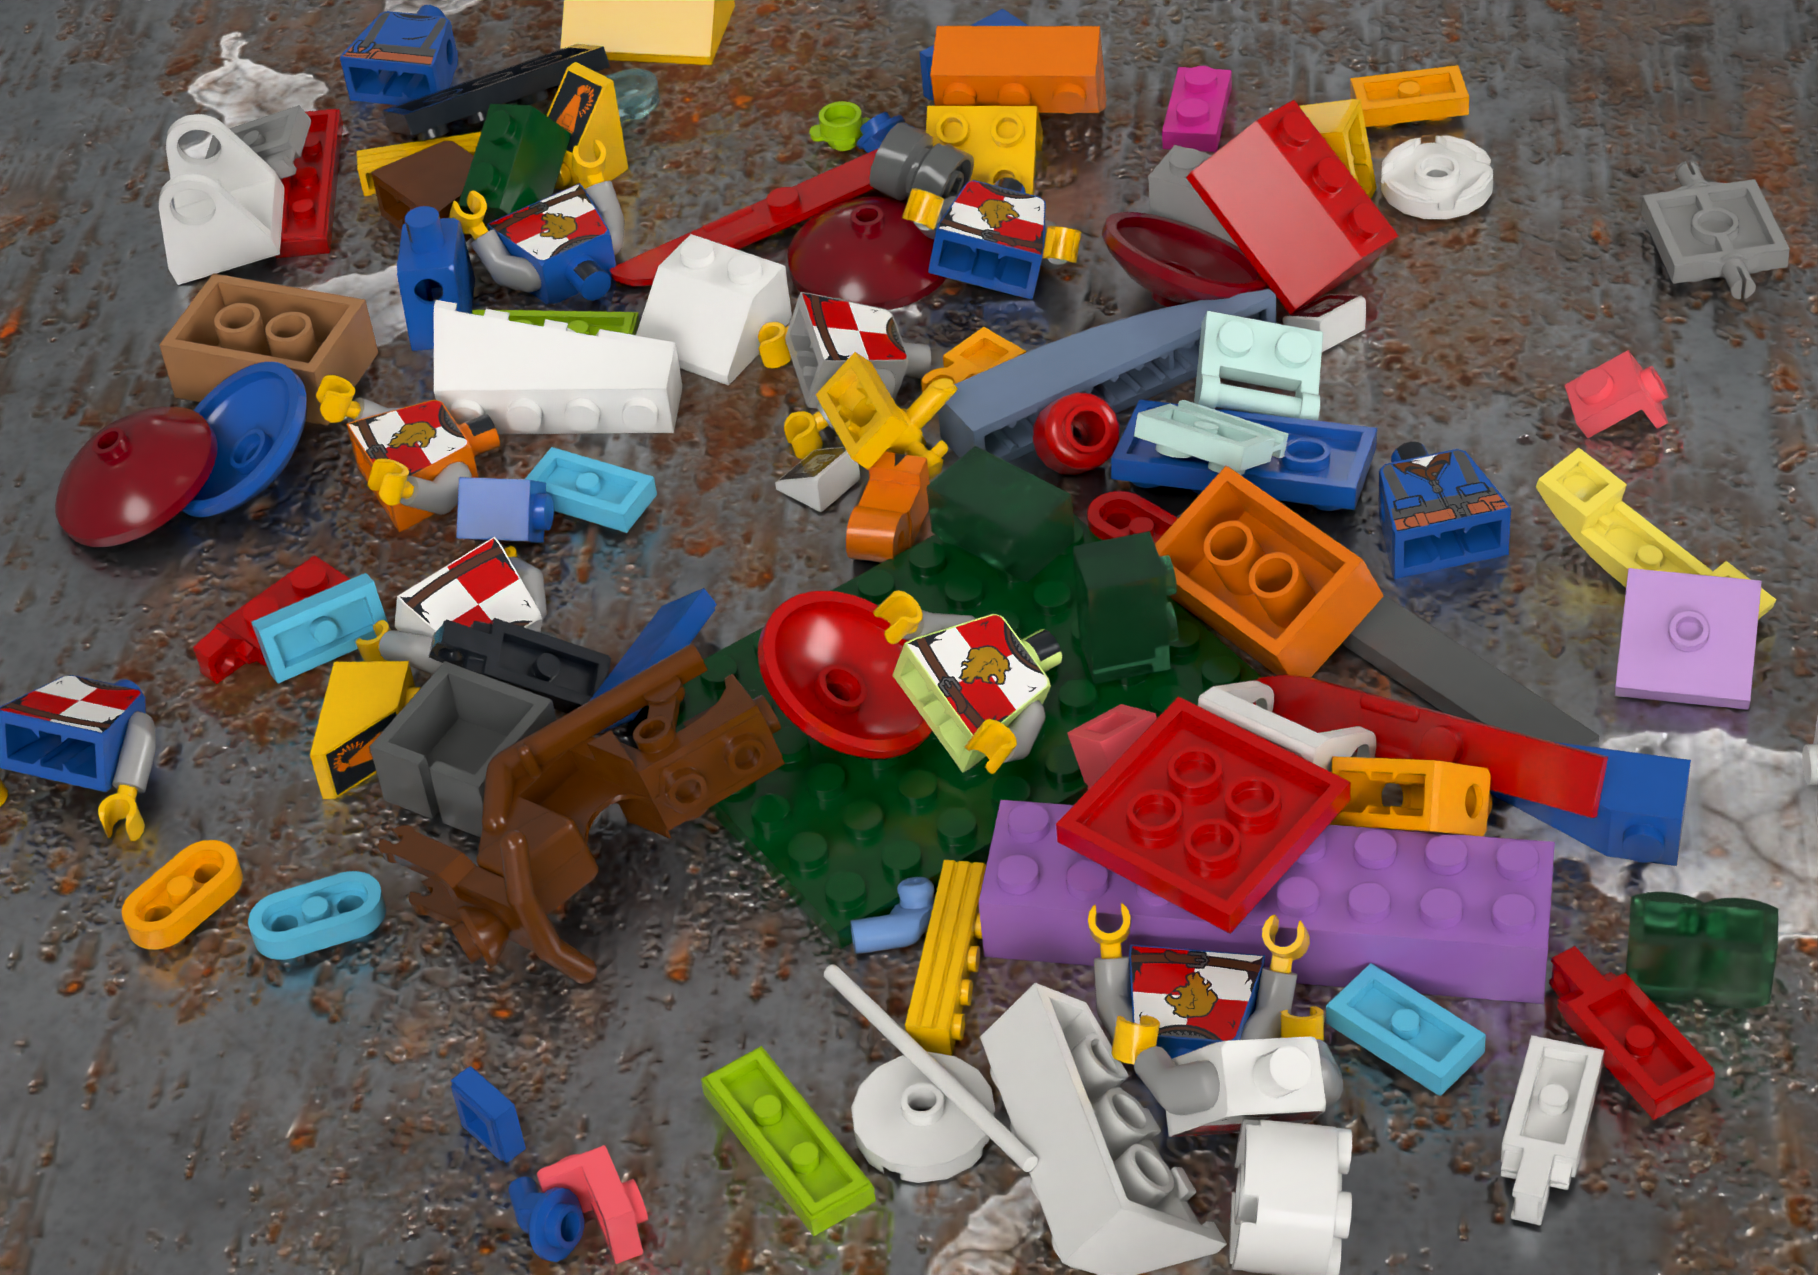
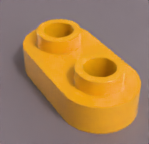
M203 840L193 843L181 850L126 898L122 906V918L130 939L139 947L156 950L173 946L189 935L239 890L243 881V874L235 850L229 844L219 840Z

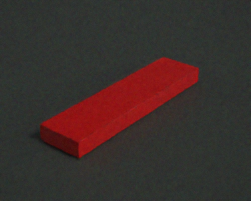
M340 109L305 112L310 117L311 123L301 157L293 161L297 168L296 174L280 179L285 187L280 254L275 256L276 259L328 254L331 251L343 131Z

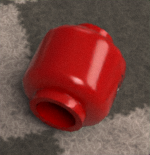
M1075 392L1051 402L1039 413L1033 426V444L1038 457L1047 467L1060 474L1078 475L1102 466L1112 457L1119 442L1120 427L1115 412L1106 401L1090 393Z

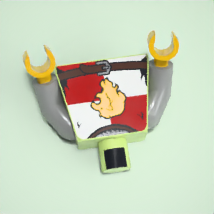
M894 591L873 611L875 617L886 619L891 624L884 633L888 643L896 644L902 638L908 641L904 643L892 676L960 770L965 772L971 769L987 756L989 761L985 768L991 774H994L1002 763L1024 759L1030 753L1045 721V712L1042 704L1051 687L1045 672L1059 665L1062 661L1061 649L1055 637L1049 631L1041 629L1020 640L1002 616L991 614L976 619L972 615L931 613L921 610L917 601L904 591Z

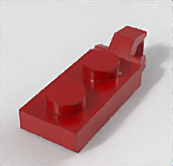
M313 555L218 623L212 631L193 647L201 674L218 684L246 663L251 664L257 661L265 667L267 664L251 622L350 580V578Z
M1576 946L1552 957V978L1549 979V985L1559 996L1557 1008L1565 1018L1566 1023L1588 1047L1604 1050L1603 1064L1653 1120L1713 1089L1715 1079L1714 1068L1626 973L1616 976L1609 972L1602 976Z

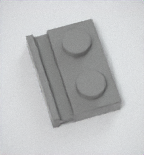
M298 105L229 129L272 167L279 178L282 179L296 174L297 168L293 161L301 157L311 119L301 106ZM214 135L212 136L205 159L215 156L221 149L220 141Z

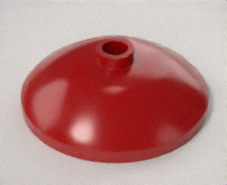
M811 591L789 598L779 605L769 617L762 629L758 642V662L761 675L770 695L785 716L797 728L815 741L833 750L853 756L872 759L891 758L906 754L921 745L932 730L892 676L904 643L908 641L902 638L896 644L888 643L884 633L891 624L882 617H875L873 611L878 605L855 595L836 591Z

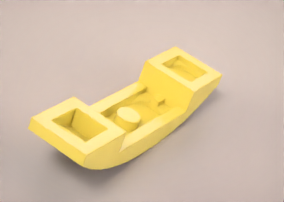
M1580 448L1573 451L1537 481L1536 489L1562 526L1592 559L1624 587L1627 586L1628 568L1749 579L1727 561L1712 571L1622 501L1627 484ZM1762 588L1758 620L1774 607L1777 600Z

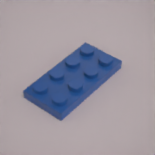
M1139 399L1111 458V479L1129 481L1136 486L1153 488L1161 485L1191 489L1193 492L1201 494L1219 474L1208 468L1209 461L1194 456L1188 458L1166 456L1155 450V443L1134 437L1139 412L1167 404L1178 406V404ZM1215 408L1217 411L1288 433L1284 457L1277 458L1272 456L1270 462L1246 469L1245 473L1241 475L1277 501L1312 504L1318 509L1327 511L1342 508L1355 510L1376 451L1377 428Z

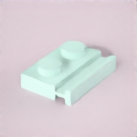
M1181 400L1178 406L1167 404L1139 412L1134 437L1155 443V450L1163 455L1176 458L1194 456L1209 461L1208 468L1214 472L1220 473L1227 465L1238 474L1243 475L1246 469L1270 462L1272 456L1283 458L1288 433L1193 402Z

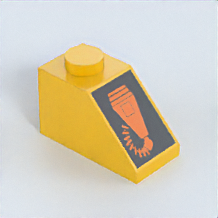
M574 62L567 67L547 113V117L571 133L555 184V189L562 191L579 183L584 189L590 187L587 180L579 178L573 171L572 157L575 145L579 150L580 158L585 162L591 163L597 161L593 148L594 140L597 139L603 143L606 149V163L603 172L605 181H612L628 170L614 81Z
M409 661L333 663L310 751V758L322 799H336L377 773L370 745L421 689V687H415Z

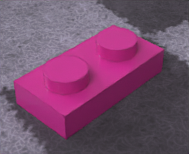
M1207 66L1178 67L1162 129L1163 149L1171 150L1174 145L1198 151L1217 152L1232 89V70L1213 69Z

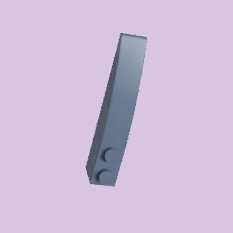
M1270 289L1240 293L1227 299L1199 300L1145 312L1096 326L1037 347L954 384L958 390L938 411L940 437L978 477L1035 451L1033 426L1039 413L1051 402L1075 392L1093 394L1106 401L1116 414L1136 405L1139 399L1147 400L1197 377L1201 325L1206 312L1211 311L1276 323V295Z

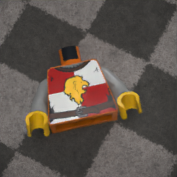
M336 375L325 376L316 393L317 401L321 403L320 411L325 420L338 423L343 421L345 416L347 417V428L358 469L365 478L367 486L374 492L399 532L412 527L435 513L439 515L449 513L458 504L459 477L479 478L474 457L500 447L497 430L488 414L458 425L443 402L438 400H430L404 408H386L362 397L352 401L355 394L354 386L348 380Z

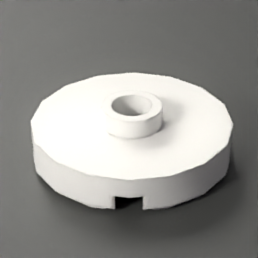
M1435 136V143L1421 144V138L1410 139L1393 148L1382 161L1381 192L1387 202L1402 213L1422 219H1450L1467 215L1483 206L1492 194L1493 169L1490 166L1491 159L1486 151L1472 142L1453 136Z
M928 1052L996 1118L992 1088L978 1069L955 1056ZM905 1055L877 1067L859 1085L851 1107L856 1145L871 1166L883 1173V1167L889 1171L900 1173L901 1180L922 1183L948 1179L972 1167L983 1155V1147L990 1139Z

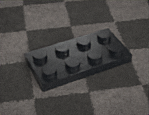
M574 44L382 110L389 131L406 134L408 139L418 137L419 141H425L450 132L447 123L468 120L469 124L485 121L490 104L517 103V105H530L547 99L546 89L551 87L558 88L567 67L574 62L595 72L609 68L610 64L604 46Z

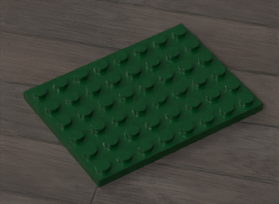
M1034 480L897 554L894 559H888L831 590L855 595L878 606L894 591L899 590L911 595L917 601L921 610L931 613L972 615L976 619L996 614L1004 617L1020 640L1041 629L1049 631L1059 644L1062 661L1059 665L1045 672L1051 685L1042 704L1045 712V721L1030 753L1024 759L1002 763L998 770L991 774L985 768L989 761L986 756L971 769L962 772L933 731L914 750L891 758H863L845 754L822 745L797 728L785 716L770 695L761 675L758 662V642L763 627L703 659L708 671L683 684L686 693L684 699L680 702L676 732L685 728L683 722L712 707L720 700L726 689L725 678L731 674L736 677L752 699L761 694L765 697L781 725V730L772 735L785 764L709 807L708 810L841 950L852 943L850 920L889 915L894 906L900 903L897 888L903 880L912 877L927 878L933 883L934 894H936L944 860L978 862L986 865L1001 800L1074 805L1088 791V785L1084 782L1067 732L1120 704L1153 712L1158 718L1178 696L1198 706L1199 696L1213 686L1254 681L1262 676L1113 547L1095 536L1083 521ZM648 705L640 710L634 720L628 722L633 730L642 721L647 719Z

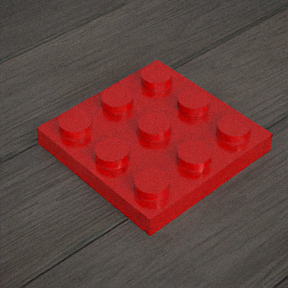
M1178 696L1056 823L1057 842L1231 934L1350 802L1351 782Z

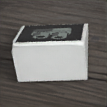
M1328 294L1293 314L1283 317V325L1323 332V352L1365 330L1366 300L1360 295Z
M845 447L816 449L775 482L776 489L819 512H823L860 480L859 464L851 459Z

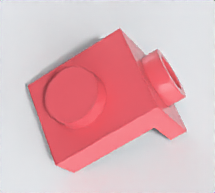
M1629 350L1596 368L1588 370L1580 377L1564 385L1576 424L1587 438L1640 410H1643L1656 429L1668 423L1661 401L1669 398V395L1661 377L1653 366L1643 370Z
M605 1145L582 1154L569 1155L537 1172L541 1193H545L547 1190L555 1187L569 1189L578 1197L583 1213L593 1210L615 1264L643 1254L637 1225L648 1221V1215L642 1196L634 1179L621 1183Z

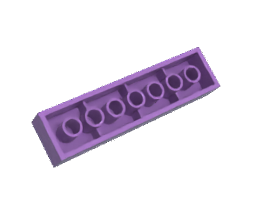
M1012 800L1000 801L978 902L984 957L1094 966V958L1101 957L1100 944L1095 942L1090 935L1088 927L1089 911L1096 904V926L1104 933H1113L1119 930L1123 924L1121 915V903H1123L1129 910L1131 929L1127 939L1121 943L1122 956H1129L1130 945L1265 955V967L1270 968L1272 953L1264 944L1262 928L1270 916L1276 915L1279 919V926L1275 936V945L1287 947L1296 940L1299 920L1302 921L1310 936V945L1306 953L1292 963L1291 972L1297 974L1296 983L1346 987L1372 963L1420 994L1544 1004L1555 842L1328 825L1234 931L1229 934L1058 843L1056 823L1073 805Z

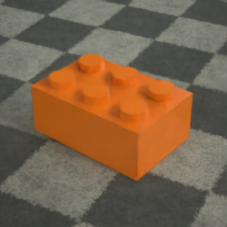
M1227 465L1142 558L1162 590L1170 598L1276 675L1289 674L1312 677L1384 597L1362 558Z

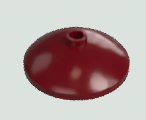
M862 197L847 200L826 208L799 229L790 243L787 254L790 277L800 292L841 298L845 301L886 310L901 308L921 300L935 291L947 278L928 273L934 239L925 236L913 221L902 218L908 200L899 201L892 197Z
M1119 212L1111 214L1106 218L1102 229V237L1108 251L1129 277L1142 287L1153 292L1152 299L1163 306L1172 307L1199 300L1227 299L1240 293L1265 290L1267 287V283L1239 247L1212 233L1177 220L1139 212Z
M166 406L140 410L107 425L86 442L64 471L55 501V513L59 524L74 541L92 547L123 544L142 537L162 526L190 503L211 474L218 449L213 429L203 416L191 409Z

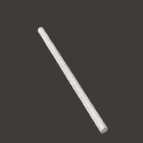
M835 964L825 969L824 978L1023 1171L1029 1172L1036 1167L1038 1158Z

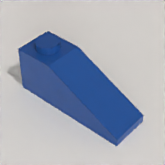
M1558 743L1608 757L1598 813L1595 818L1497 791H1489L1491 795L1607 857L1677 866L1691 760Z

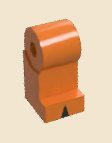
M885 452L868 470L869 481L858 506L853 508L847 525L846 553L850 559L883 563L888 559H894L897 554L912 547L932 503L928 463L925 457Z

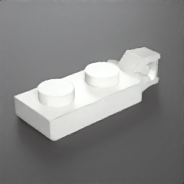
M1531 1036L1501 1150V1176L1516 1179L1512 1193L1514 1204L1511 1219L1541 1225L1550 1187L1568 1190L1571 1177L1575 1178L1603 1068V1049Z

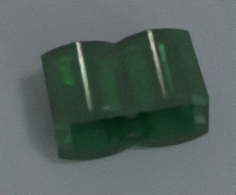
M1647 892L1631 896L1625 973L1651 1001L1678 1002L1698 997L1717 1006L1739 1009L1755 1008L1770 1004L1778 951V908L1747 898H1720L1704 903L1694 897L1674 892Z

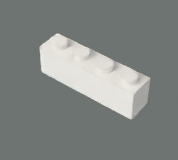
M435 301L434 394L436 400L443 402L458 425L488 414L498 434L674 433L683 388L675 342L599 329L596 336L576 333L574 330L567 328L568 323L545 319L544 327L509 321L510 313L486 309L484 316L456 311L457 303Z
M1034 983L980 1038L991 1066V1078L999 1088L1011 1121V1133L1038 1158L1036 1167L1029 1171L1031 1176L1030 1184L1034 1194L1041 1203L1052 1234V1246L1062 1263L1073 1269L1084 1270L1097 1275H1139L1218 1253L1227 1245L1226 1241L1214 1222L1206 1221L1203 1225L1199 1223L1187 1202L1196 1193L1195 1188L1182 1167H1174L1169 1170L1152 1142V1139L1161 1130L1149 1109L1143 1108L1133 1096L1122 1090L1120 1085L1129 1075L1121 1061L1113 1058L1111 1054L1112 1046L1087 1003Z

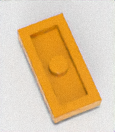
M1458 65L1350 78L1351 99H1361L1366 127H1388L1397 123L1422 120L1439 121L1448 117L1469 115V94Z

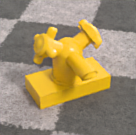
M854 352L815 394L851 459L867 470L885 452L927 458L929 480L942 472V457L947 453L948 446L941 440L931 450H928L925 447L926 439L922 436V428L958 390L951 379L942 378L933 381L908 409L899 408L873 364L857 352Z

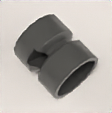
M900 122L888 132L875 155L869 177L870 186L899 201L907 199L912 188L931 192L944 199L950 196L957 197L965 184L971 180L974 157L950 144L941 145L938 143L933 147L932 136L905 122Z

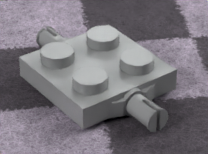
M1690 160L1689 167L1687 162L1684 161L1675 170V176L1679 180L1681 187L1668 192L1642 196V217L1673 284L1723 277L1730 288L1731 295L1736 299H1741L1742 292L1745 299L1751 296L1756 289V284L1750 274L1788 267L1790 248L1755 179L1731 183L1708 182L1704 180L1699 165L1695 161Z

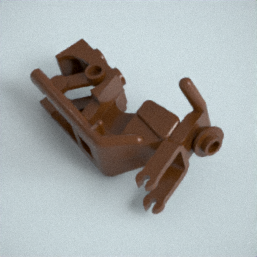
M691 643L502 750L491 759L485 777L482 811L483 827L476 859L478 866L463 852L418 833L409 825L392 828L393 834L400 842L392 844L391 841L380 839L378 843L379 851L387 862L398 863L428 877V879L421 882L430 895L422 896L421 893L410 892L409 902L417 914L428 915L451 926V930L471 964L484 957L490 969L497 965L508 940L536 952L541 960L575 982L587 984L596 977V964L592 959L560 939L547 915L590 883L598 874V864L587 844L589 830L596 817L609 805L616 803L619 804L628 822L666 838H672L668 832L683 822L700 817L709 807L785 764L772 735L781 730V725L774 711L762 694L752 699L736 677L731 674L725 678L726 689L720 700L712 707L683 722L685 728L676 732L680 702L684 699L686 693L683 684L708 671L697 648ZM644 706H649L647 719L642 721L633 732V738L638 749L618 741L611 730L598 738L592 737Z

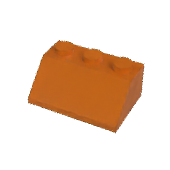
M1100 26L936 27L930 73L935 106H1037L1038 113L1066 114L1099 113L1106 108L1107 99Z

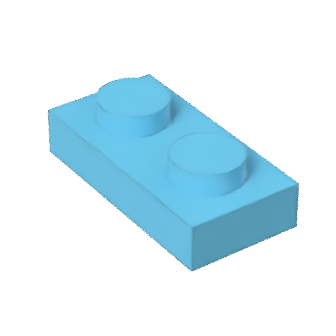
M554 447L549 449L525 478L526 480L546 483V494H551L554 511L626 533L657 496L653 476Z
M364 573L254 620L251 623L269 673L279 684L358 649L355 643L358 638L363 640L376 638L373 625L379 620H385L387 623L388 621L375 583L367 573Z
M1372 963L1326 1005V1024L1439 1096L1453 1085L1485 1053L1486 1034Z

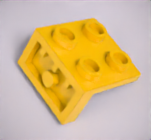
M927 106L926 133L933 137V147L938 143L941 145L950 144L974 157V168L970 181L976 180L994 185L999 179L1005 177L1013 178L1024 186L1026 194L1034 195L1036 151H1042L1043 128L1037 106Z

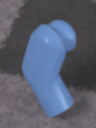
M924 877L907 878L898 885L897 890L900 896V903L894 906L889 915L850 920L855 954L908 947L916 943L929 925L935 900L933 897V883Z

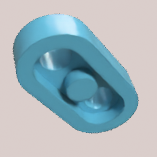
M347 871L264 897L252 908L248 918V925L255 947L262 955L271 959L286 960L370 934L383 922L386 915V904L380 884L373 876L360 871Z

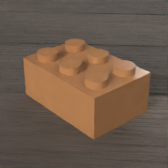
M212 274L159 344L175 398L201 402L217 385L241 369L261 362H279L295 372L305 386L307 399L305 421L327 426L330 422L322 416L320 411L321 403L316 398V393L322 379L327 375H336L348 380L355 387L378 354L365 299L219 274Z

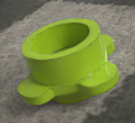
M846 101L834 102L820 110L819 124L810 128V137L816 142H827L829 147L835 150H851L856 146L859 138L863 136L860 127L869 121L870 118H862L860 107L854 103Z

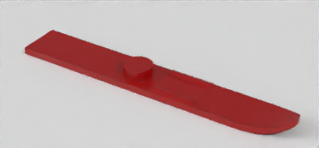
M878 149L793 187L777 188L770 192L766 199L703 225L701 228L609 269L612 279L630 286H650L653 284L658 266L690 234L739 250L815 216L828 207L873 190L874 188L870 186L869 177Z
M1284 674L1261 677L1254 680L1272 688L1274 693L1272 713L1312 731L1321 733L1355 726L1372 731L1377 741L1374 758L1436 760L1488 768L1491 775L1490 790L1590 818L1597 817L1608 761L1607 756L1311 677Z

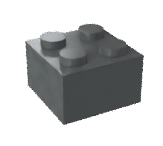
M444 661L370 745L384 800L432 819L440 810L443 823L481 837L485 777L489 762L502 750L554 722L556 715L552 700Z

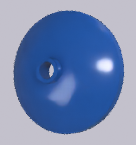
M261 362L243 368L217 385L193 410L203 416L213 429L218 449L214 467L207 481L182 511L191 516L206 517L234 510L265 490L287 466L304 429L307 399L305 386L301 378L286 365L279 362Z

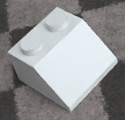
M690 234L658 266L636 335L675 342L679 368L729 386L760 354L758 350L760 346L758 334L761 327L769 322H779L786 327L790 318H792L785 265Z

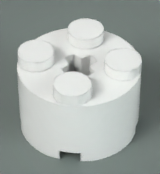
M1262 1119L1242 1120L1235 1160V1168L1239 1169L1236 1192H1232L1229 1259L1230 1264H1232L1231 1269L1272 1275H1339L1341 1238H1348L1352 1210L1351 1192L1342 1191V1174H1348L1352 1151L1351 1129Z

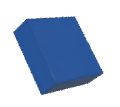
M471 1066L451 1079V1090L463 1128L500 1161L503 1160L505 1163H508L526 1149L515 1105Z

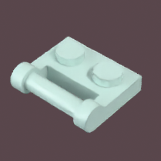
M1207 311L1201 325L1194 403L1214 410L1216 407L1241 412L1318 420L1320 411V396L1318 393L1323 332ZM1220 378L1294 391L1296 394L1293 397L1221 384Z

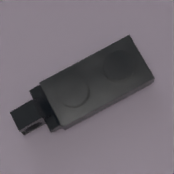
M494 618L490 623L474 621L470 627L446 619L443 625L434 632L429 658L441 663L446 661L551 699L555 710L567 714L590 701L608 677L611 662L609 655Z

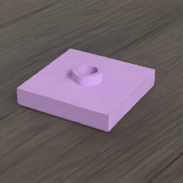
M1628 568L1615 696L1749 710L1762 581Z

